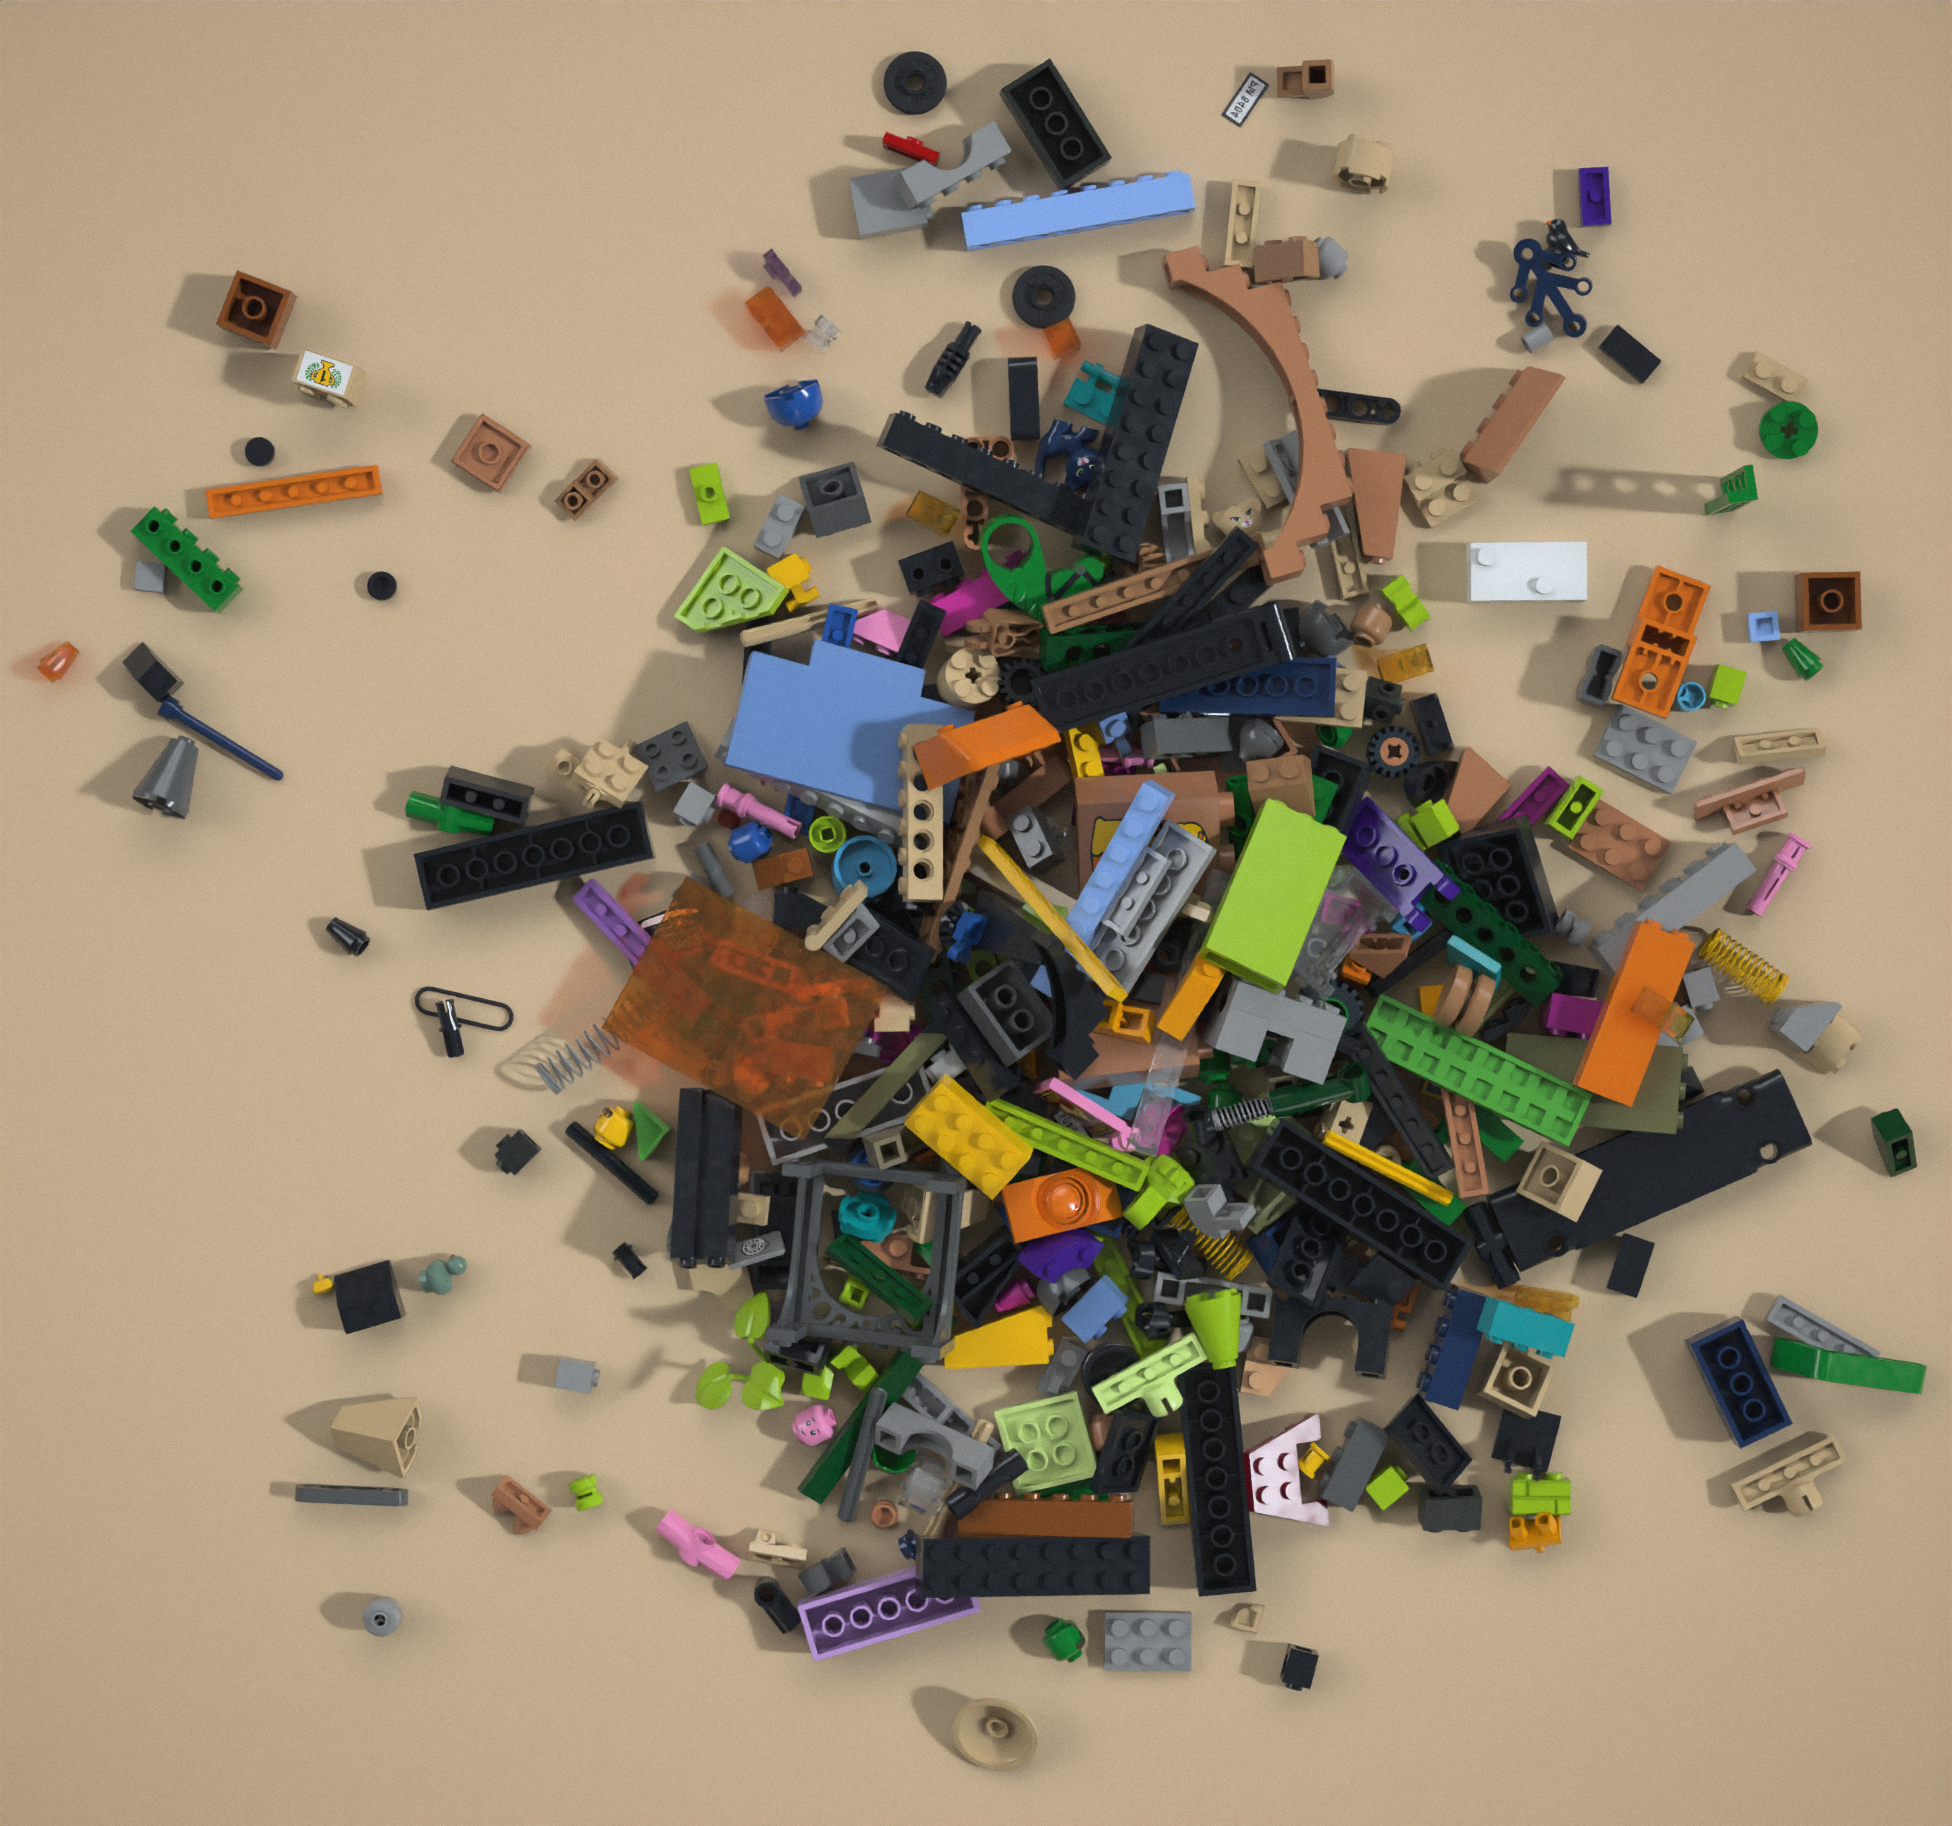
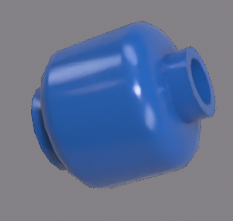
M755 821L748 822L731 832L730 840L728 841L729 851L737 861L741 860L747 864L754 862L769 854L773 839L772 834L766 826H762Z

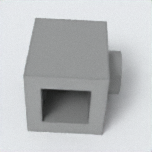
M690 781L673 812L678 814L676 820L689 828L693 824L700 826L702 822L707 824L715 812V809L711 806L717 796Z

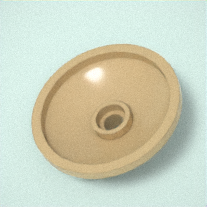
M981 1698L964 1705L958 1711L952 1729L955 1744L960 1752L971 1762L990 1770L1006 1771L1023 1766L1034 1756L1039 1740L1037 1727L1030 1715L1016 1704L998 1698Z

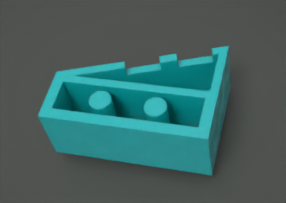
M1487 1296L1476 1330L1485 1333V1339L1488 1341L1502 1344L1503 1340L1511 1342L1510 1347L1527 1352L1528 1347L1537 1349L1535 1354L1552 1359L1553 1355L1565 1357L1575 1324L1548 1312H1538L1529 1307L1518 1306L1511 1302Z

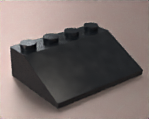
M1527 815L1498 820L1437 843L1443 863L1449 865L1454 875L1462 882L1472 886L1479 898L1484 902L1490 903L1503 920L1512 923L1523 938L1553 933L1559 922V917ZM1461 908L1464 914L1472 915L1468 909ZM1482 928L1486 934L1493 935L1490 929Z

